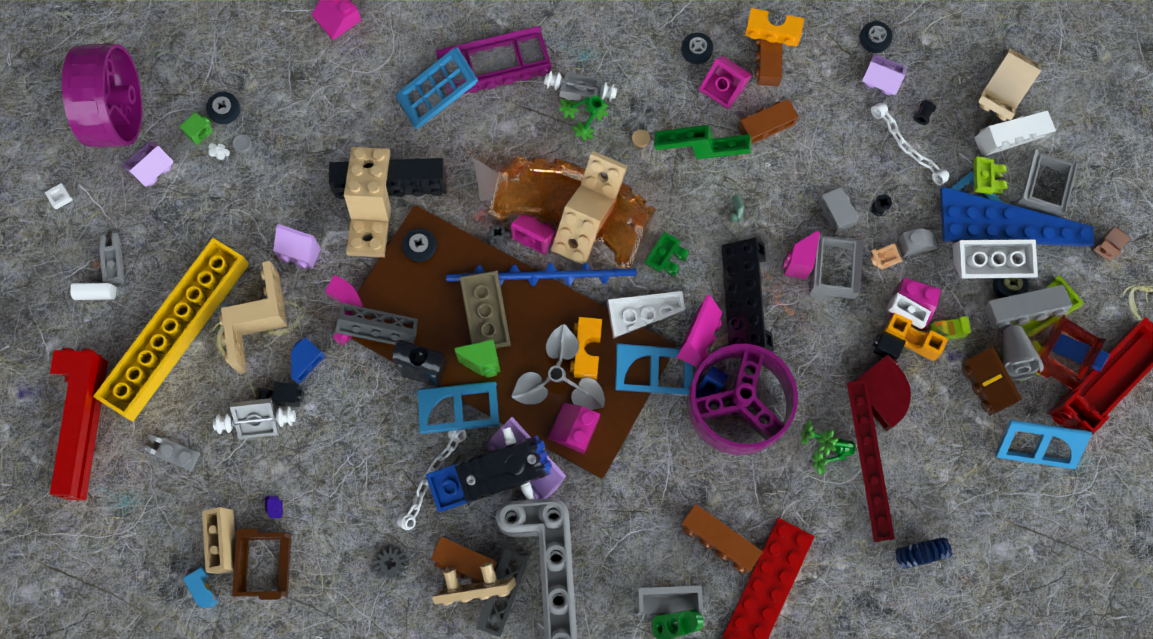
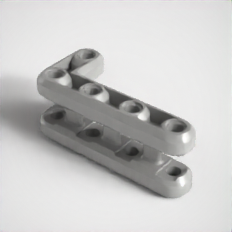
M555 498L517 500L503 503L496 512V521L499 529L505 536L510 538L539 537L545 639H577L570 522L567 506L563 501ZM557 515L558 518L555 520L549 519V516ZM512 517L517 518L515 522H508ZM554 555L562 558L559 562L551 561V557ZM555 597H562L565 601L564 604L561 606L554 605L553 600Z

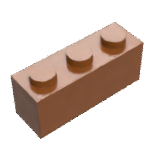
M755 39V46H758V51L755 53V62H758V67H755L754 75L757 78V85L779 86L782 79V43Z
M789 99L785 101L780 100L767 109L766 107L761 108L756 114L744 116L740 120L738 130L741 135H751L752 145L796 125L799 116Z
M444 537L440 538L431 557V560L435 562L433 566L444 571L446 567L455 568L457 577L462 579L464 576L472 578L471 583L473 584L484 582L480 569L481 564L492 562L494 571L498 564L497 561Z

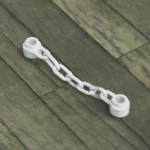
M877 103L872 106L871 113L876 119L883 118L886 121L890 133L893 134L898 142V146L919 164L933 172L932 180L934 183L942 185L947 182L949 173L946 169H940L931 159L919 154L904 140L898 130L896 121L887 112L888 107L886 104ZM892 123H893L894 126H895V129H893V130L891 129V126H890V124H892ZM903 143L908 147L907 150L902 146ZM924 159L928 161L929 164L927 165L921 161Z
M465 429L449 431L450 441L447 447L434 459L426 474L439 470L444 460L455 451L460 442L466 439ZM453 441L456 442L454 447L450 446ZM439 460L440 463L435 469L433 466ZM426 474L417 488L413 505L408 513L404 512L398 517L397 524L404 530H410L416 524L415 518L420 511L423 497L429 487ZM422 485H426L424 491L419 492ZM412 510H416L415 514L411 515Z

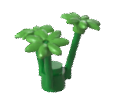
M599 96L585 97L579 102L560 99L562 107L558 110L565 111L563 114L564 118H567L569 115L571 119H574V113L579 112L575 107L586 104L585 111L590 113L587 122L582 125L577 121V126H572V129L576 131L575 137L581 136L583 141H586V138L593 139L591 133L594 130L589 129V125L595 117L601 122V115L608 116V113L604 111L608 104H603L604 100Z
M811 420L803 425L804 431L800 434L802 436L801 444L807 445L808 438L816 437L818 438L817 441L822 443L818 448L819 451L824 450L826 456L829 455L830 450L838 454V456L825 458L822 452L818 453L817 449L814 450V455L811 456L815 462L813 468H817L819 475L826 473L824 466L828 462L846 460V456L854 455L855 444L853 441L833 437L834 430H830L828 433L826 430H823L822 434L815 433L812 430Z

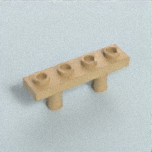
M486 562L480 566L484 582L460 585L456 569L449 568L443 572L447 588L440 589L432 598L434 604L442 603L443 605H449L460 600L462 603H465L473 598L484 600L493 595L504 597L510 594V591L516 586L514 577L497 579L492 562Z

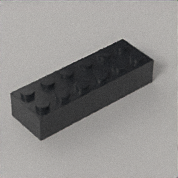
M443 158L389 160L386 180L388 196L404 197L405 195L420 197L423 194H431L433 196L447 194L446 170ZM349 161L329 162V185L335 197L339 199H345L344 191ZM367 163L364 165V168H371L373 164Z

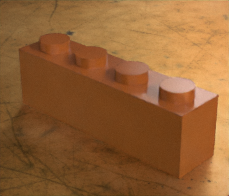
M697 504L692 507L680 525L686 535L691 538L693 536L698 538L700 545L706 549L712 548L717 552L715 555L725 562L726 560L734 564L732 567L742 574L743 572H750L763 553L762 550Z

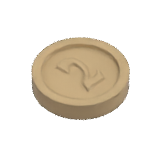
M637 130L632 135V142L636 147H646L650 142V135L645 130Z

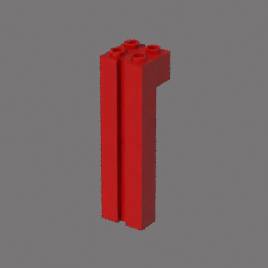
M1145 317L1136 322L1107 352L1110 355L1101 372L1091 368L1048 412L1055 423L1063 424L1066 428L1091 431L1092 434H1095L1110 418L1108 414L1153 368V323Z
M62 348V350H54L50 374L62 375L65 377L64 382L68 383L50 488V495L65 500L86 501L102 405V402L93 396L105 381L108 361L102 358V355L96 354L92 349L84 348L81 351H75L72 348Z

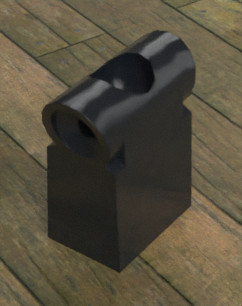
M402 340L396 343L393 350V361L398 364L402 377L434 387L440 386L448 363L445 353Z

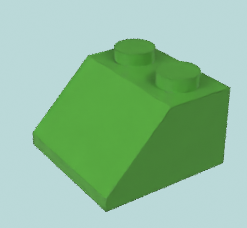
M494 340L454 348L458 362L477 374L493 377L498 372H501Z

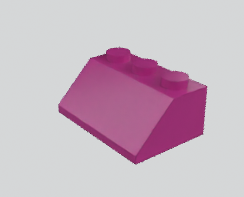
M706 295L697 309L677 355V358L696 367L708 357V346L711 347L716 339V336L713 334L715 330H719L722 324L720 320L722 311L710 295Z

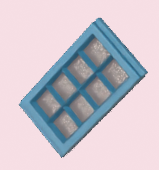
M456 47L400 90L396 97L413 127L418 129L473 87L478 79L459 48Z

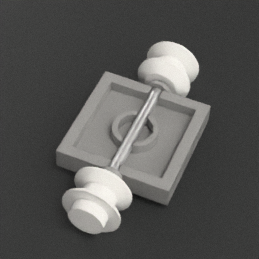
M552 71L545 76L544 84L547 85V89L550 86H554L555 90H557L561 86L559 97L567 100L581 101L585 97L591 98L600 94L601 99L608 97L611 102L612 98L615 99L617 94V88H614L615 84L609 87L607 82H605L601 88L602 79L566 72L565 78L562 79L560 72L557 75H553Z
M271 398L233 402L230 405L232 417L229 413H226L224 418L217 414L216 418L213 419V428L221 434L224 429L230 433L233 426H235L238 439L274 436L279 434L278 424L283 427L284 423L288 422L292 426L293 422L296 421L295 410H291L290 406H288L287 411H283L279 407L275 413Z

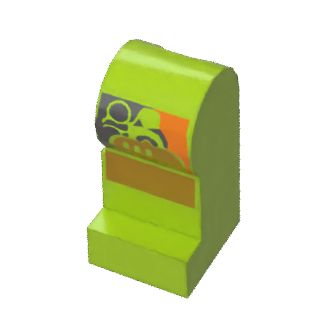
M968 316L930 324L932 331L948 338V340L965 338L971 333Z

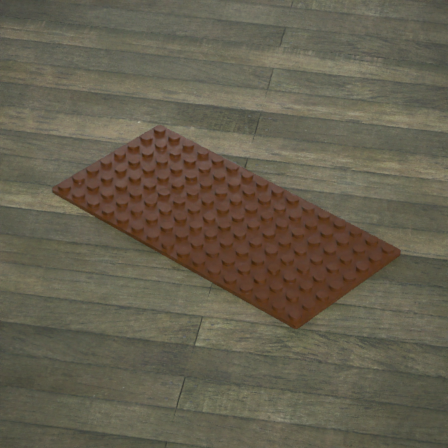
M413 206L388 244L385 258H379L357 292L363 307L418 319L414 344L445 353V358L448 362L439 387L496 381L500 423L505 424L513 417L530 437L538 435L539 440H543L546 449L596 477L604 478L651 394L648 392L615 390L616 345L630 344L676 348V345L644 327L613 338L608 308L554 279H539L535 286H531L527 279L504 280L500 287L511 346L496 349L501 372H498L493 377L477 374L459 363L454 348L471 345L461 283L460 281L447 282L446 274L474 273L479 265H481L485 272H509L513 265H516L520 272H534L538 270L419 206ZM413 229H426L436 239L437 248L435 254L425 262L412 261L403 251L402 242L404 236ZM365 315V316H364L366 319H369V320H372V319H373L371 316H368V315ZM579 317L602 319L600 343L592 342L584 348L587 354L599 356L598 374L595 381L599 383L605 396L604 407L592 410L600 414V419L585 454L548 439L563 403L573 404L571 395L576 389L565 381L554 382L550 380L544 385L548 395L545 400L538 404L520 403L511 396L518 379L527 372L537 373L541 376L542 382L549 377V369L556 366L559 358L553 359L548 356L546 352L547 340L552 332L563 324L574 334V324L579 322ZM383 320L385 323L392 324L390 320ZM402 324L404 327L412 329V325ZM354 336L351 337L355 342L394 363L393 350L395 345ZM575 356L569 360L562 358L560 367L565 370L566 378L579 385L581 379L574 378V372H570L571 360H575ZM650 356L638 358L630 365L625 375L624 384L649 386ZM659 357L658 380L670 360L669 357ZM489 392L462 395L464 403L491 417Z

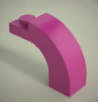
M334 275L325 290L327 296L340 303L363 307L362 301L353 286L346 280ZM345 311V315H354L352 312ZM336 333L333 338L338 344L344 346L346 342L350 341L352 336Z

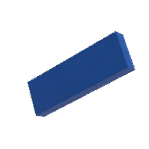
M1053 330L1043 347L1101 372L1110 355L1107 352Z

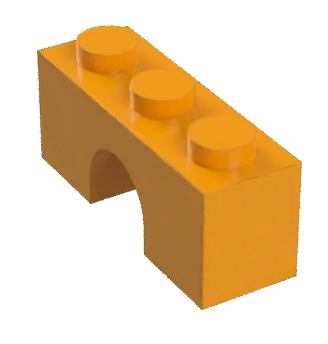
M755 8L750 9L745 36L752 39L767 40L772 43H783L787 46H798L802 35L804 18L786 15L784 23L775 26L768 20L769 11Z
M894 313L888 319L883 332L886 331L905 340L904 347L932 361L941 356L948 338L932 330L929 332L918 331L911 326L912 320Z
M579 317V322L574 324V335H577L579 350L575 355V360H571L570 372H574V378L597 380L599 356L587 354L584 348L592 342L600 343L602 319Z

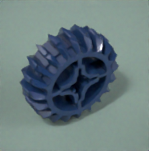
M938 538L897 549L895 551L896 560L900 568L907 569L950 558L952 556V548L947 538Z

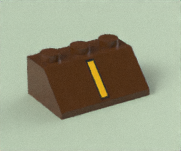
M993 346L961 364L963 374L970 379L973 392L979 396L982 401L981 406L986 413L988 412L989 416L1007 409L1022 400Z

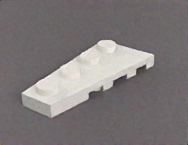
M682 291L609 299L607 301L613 338L685 310Z

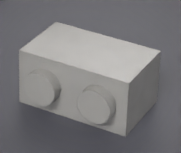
M842 187L823 194L818 201L835 234L855 226L859 220L858 211L856 208H853L848 193L844 192Z

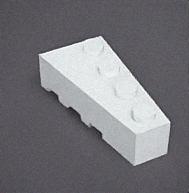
M1039 110L1029 114V116H1020L1011 121H1004L979 130L980 133L974 138L981 156L985 157L1047 137L1056 130L1049 112H1040Z

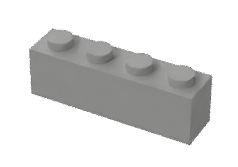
M1059 285L991 300L984 310L992 329H1006L1007 326L1013 324L1024 325L1032 320L1043 321L1050 316H1064L1072 306L1065 286Z

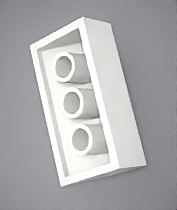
M960 240L952 245L953 263L961 279L1038 277L1036 240Z

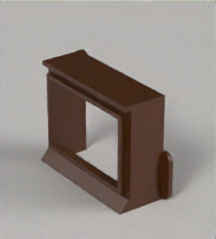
M238 529L236 531L233 597H259L260 600H278L281 597H288L291 550L290 534L285 532L259 533L257 529ZM249 540H280L277 591L246 592Z

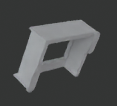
M1035 149L1027 159V161H1031L1022 197L1016 202L1015 206L1060 218L1067 212L1078 163L1074 164L1039 153ZM1040 165L1066 174L1058 205L1032 197Z
M819 236L814 268L811 272L809 294L811 298L828 300L830 296L856 299L860 294L864 239L852 240ZM824 246L853 250L850 288L821 284Z
M702 585L638 588V593H636V613L633 616L674 613L697 609L700 613H706L707 610H703Z

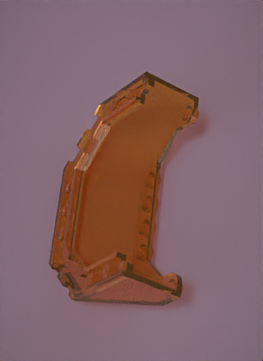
M516 156L499 171L488 213L500 220L507 218L510 214L535 215L540 220L553 222L559 227L565 206L580 187L586 169L560 159H555L554 162H547L545 158L533 157L532 161L525 160L522 156ZM622 183L613 210L597 233L595 241L603 242L615 254L614 261L617 263V266L631 269L656 209L652 206L648 208L645 205L646 200L639 194L634 195L632 193L633 189Z

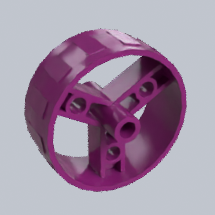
M105 43L73 46L68 51L63 64L62 95L66 116L75 137L81 144L87 147L105 148L132 145L140 133L143 114L141 86L132 57L120 44Z
M732 344L711 353L697 368L687 393L689 419L695 431L711 447L732 455L754 454L775 444L785 434L794 420L798 406L796 382L787 365L773 352L751 344ZM741 358L733 390L695 398L697 380L709 366L725 359ZM762 365L773 373L784 391L786 415L783 423L756 397V386ZM744 369H750L753 375L746 374ZM731 398L728 402V407H723L722 400ZM708 404H716L717 410H711ZM750 404L758 412L756 416L747 410ZM729 414L740 415L765 441L752 444L731 442L712 431L704 420ZM759 417L765 418L767 425L761 424Z

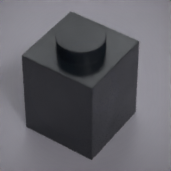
M884 331L880 336H876L872 344L875 346L872 353L883 358L889 355L890 358L892 357L897 360L906 341Z
M274 383L272 402L275 405L300 406V402H303L304 390H302L299 384Z

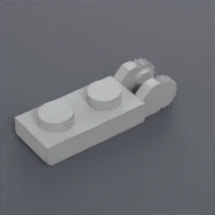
M117 232L112 233L111 246H108L106 235H100L99 252L103 283L116 284L125 282L120 239Z
M148 434L147 438L150 441L160 443L157 451L147 445H143L141 450L188 471H193L201 453L165 438L161 439Z

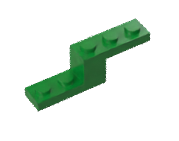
M709 125L655 131L654 139L655 150L692 146L697 160L751 153L752 143L750 134L714 138Z

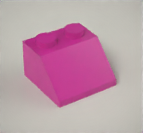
M319 0L311 14L332 40L361 21L358 9L350 0Z
M721 56L715 60L699 90L729 109L746 87L752 74L726 57Z
M521 214L511 224L513 240L543 255H546L556 237V230L547 223L542 224L531 215Z
M814 232L796 243L791 251L788 250L782 264V268H785L784 275L807 279L814 268L820 232Z
M903 278L897 286L896 293L898 292L931 311L925 327L921 329L925 331L937 307L941 289Z
M563 403L548 439L585 454L600 419V414L583 406Z

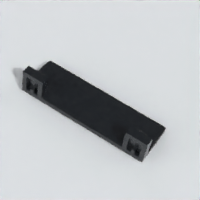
M754 237L724 244L721 246L728 343L729 345L751 344L774 352L773 335L765 329L760 262L766 261L765 243Z

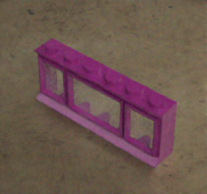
M540 26L435 50L437 61L456 47L461 51L478 79L476 84L464 94L476 93L486 88L493 89L503 84L510 85L513 82L526 81L536 76L543 77L552 71ZM453 59L444 66L449 75L458 69ZM440 69L442 79L444 80L446 77ZM461 72L452 78L457 88L466 82ZM449 82L444 85L448 96L454 90Z

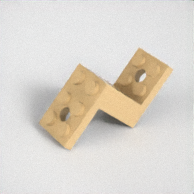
M1008 48L1004 59L979 96V107L988 112L991 109L997 113L996 116L1004 121L1006 119L1011 121L1015 116L1017 106L1042 71L1041 65Z
M351 147L344 191L345 201L351 218L346 248L347 256L385 258L391 217V205L386 188L390 149ZM367 163L373 164L371 168H364V165ZM367 235L373 237L370 241L363 240Z
M595 151L591 153L582 183L565 206L551 251L582 265L588 262L597 233L613 210L628 167L627 165ZM600 172L606 173L608 179L602 178ZM570 239H575L578 245L572 244Z
M270 261L262 262L263 269H261L262 280L266 283V287L263 288L266 299L221 308L222 315H219L220 324L224 327L222 340L227 348V352L224 354L226 363L239 374L247 372L242 340L243 335L287 327L280 276Z

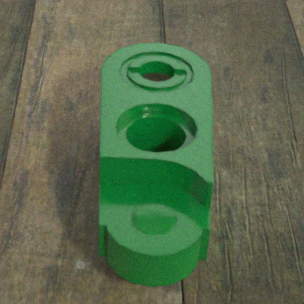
M697 609L659 615L652 620V632L656 639H674L700 631L704 620L702 614Z

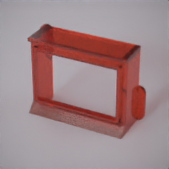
M1063 315L1054 323L1038 352L1044 369L1041 373L1040 370L1037 373L1045 378L1052 376L1074 390L1085 381L1106 339L1096 337ZM1062 331L1074 339L1090 345L1076 373L1049 357Z

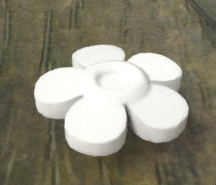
M212 143L208 147L210 149L208 154L217 157L219 160H224L225 156L230 154L229 150L225 149V146L220 143L217 145Z

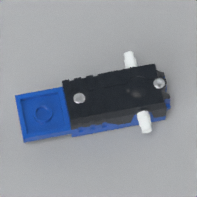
M511 427L502 430L507 446L426 474L438 513L517 486H521L526 500L534 499L530 482L551 474L549 469L552 467V464L546 457L548 455L544 451L545 444L543 440H539L537 435L516 442Z

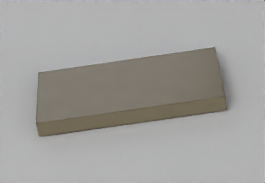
M498 271L460 277L471 344L494 340L495 349L511 346Z

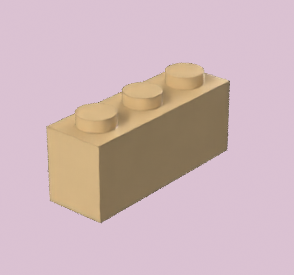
M218 507L202 511L206 573L222 574L234 571L236 541L233 510Z

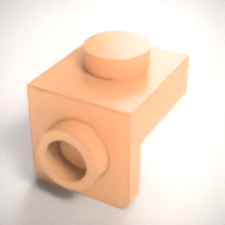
M895 243L879 250H871L873 253L870 256L872 263L881 270L903 262Z

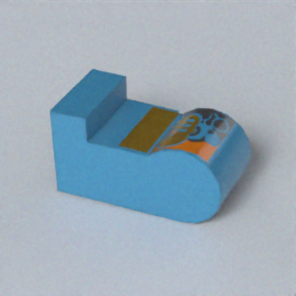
M203 567L187 575L183 580L199 607L212 608L218 602V595L215 591L211 590L205 578L210 576V574L206 573V569Z

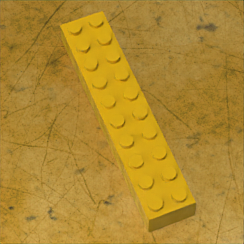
M212 238L93 397L133 422L247 269L249 263L244 256Z

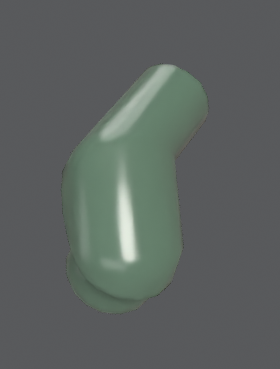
M734 195L732 201L735 206V212L730 213V220L732 222H739L743 218L745 206L741 196Z

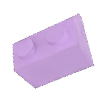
M873 54L862 82H865V85L870 88L877 87L882 89L881 92L884 94L896 95L905 77L907 67Z
M148 141L122 166L142 185L147 187L148 185H153L161 173H166L172 167L173 161L158 145Z
M280 224L276 227L273 251L277 255V259L285 263L293 262L302 269H306V267L313 269L321 251L315 237Z

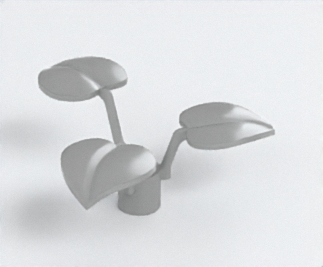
M565 324L556 328L546 343L548 356L553 359L559 358L556 366L549 369V377L542 382L539 374L527 372L518 379L511 395L514 400L520 403L538 404L545 400L548 395L544 385L550 380L554 382L565 381L576 388L571 395L574 405L583 406L590 410L603 408L605 405L604 392L597 381L591 378H583L580 380L579 385L566 378L565 370L560 367L562 358L566 360L572 359L579 350L576 336Z

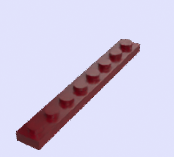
M867 380L848 382L847 389L874 542L894 540Z

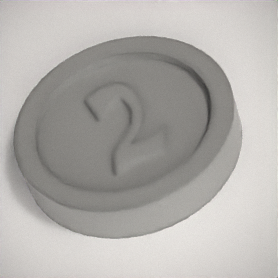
M240 134L233 139L232 144L236 151L242 153L251 148L252 142L247 135Z

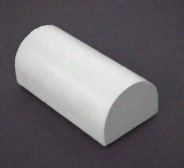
M72 283L70 291L73 300H114L117 287L110 283Z
M898 292L892 297L887 306L889 312L897 313L912 320V325L919 329L925 327L931 313L928 309Z

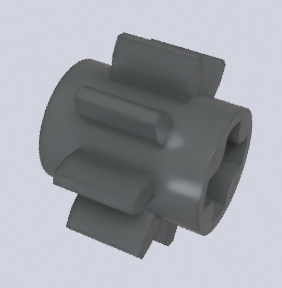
M497 223L494 227L489 226L491 233H486L487 238H491L490 245L496 244L500 248L501 244H508L506 238L510 237V232H506V225L502 227Z

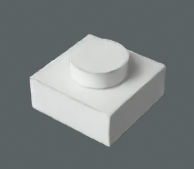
M62 183L45 192L55 209L72 201L70 194Z

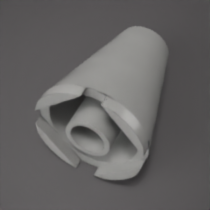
M1015 324L1007 326L1003 331L1002 363L1006 371L1016 381L1035 377V372L1040 370L1041 373L1044 369L1041 358L1021 326Z

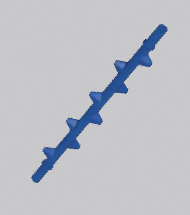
M549 263L545 271L520 272L518 267L513 265L509 272L498 273L500 286L504 280L527 279L531 286H535L539 279L563 278L567 286H571L575 278L598 277L602 284H606L610 277L637 276V269L592 270L587 263H584L580 270L557 271L554 265ZM479 265L474 273L446 274L447 282L460 281V277L485 273V271Z

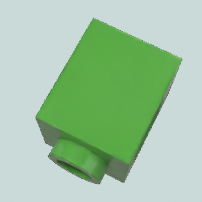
M196 112L179 126L182 132L197 146L213 132L210 127L211 122L204 115L200 116Z

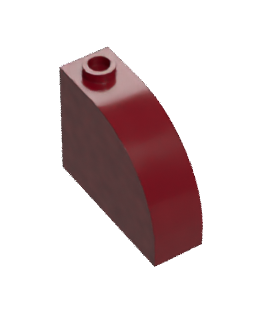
M887 355L855 381L867 380L873 416L886 431H889L906 415L910 406L911 390L905 374L899 368L898 362Z

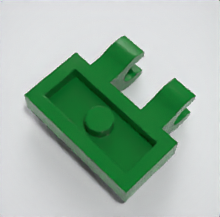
M664 232L645 260V265L659 273L665 269L670 275L675 277L679 271V266L670 262V258L674 254L678 259L685 262L689 251L679 246L680 240Z

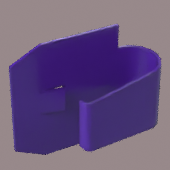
M277 496L265 497V512L268 513L269 518H282L283 505Z

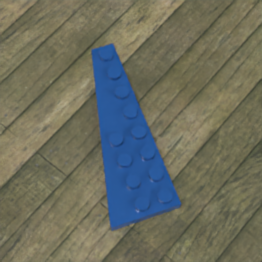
M942 187L940 189L943 241L1036 240V245L1093 246L1095 244L1093 226Z

